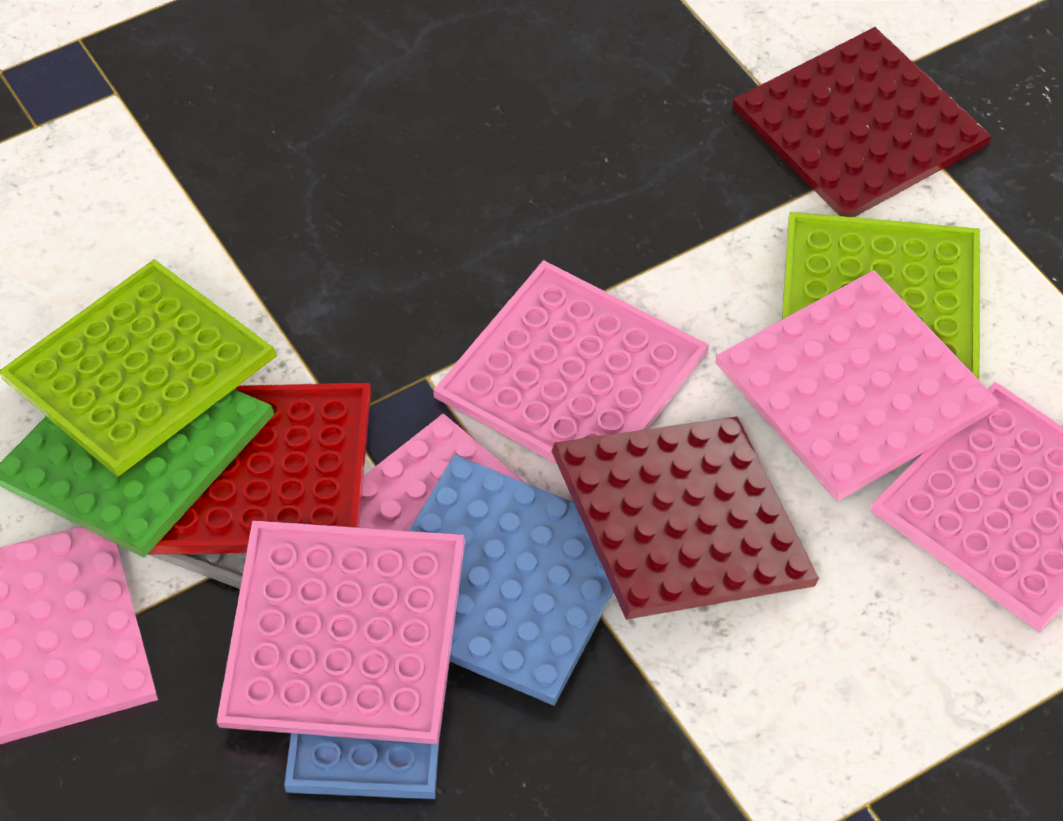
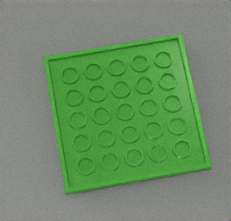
M233 389L119 477L45 416L0 462V486L144 558L272 418L274 412L271 405Z

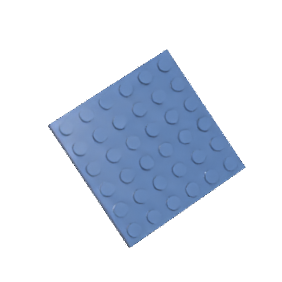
M454 454L409 530L413 532L464 535L465 538L449 661L555 706L614 593L574 502Z

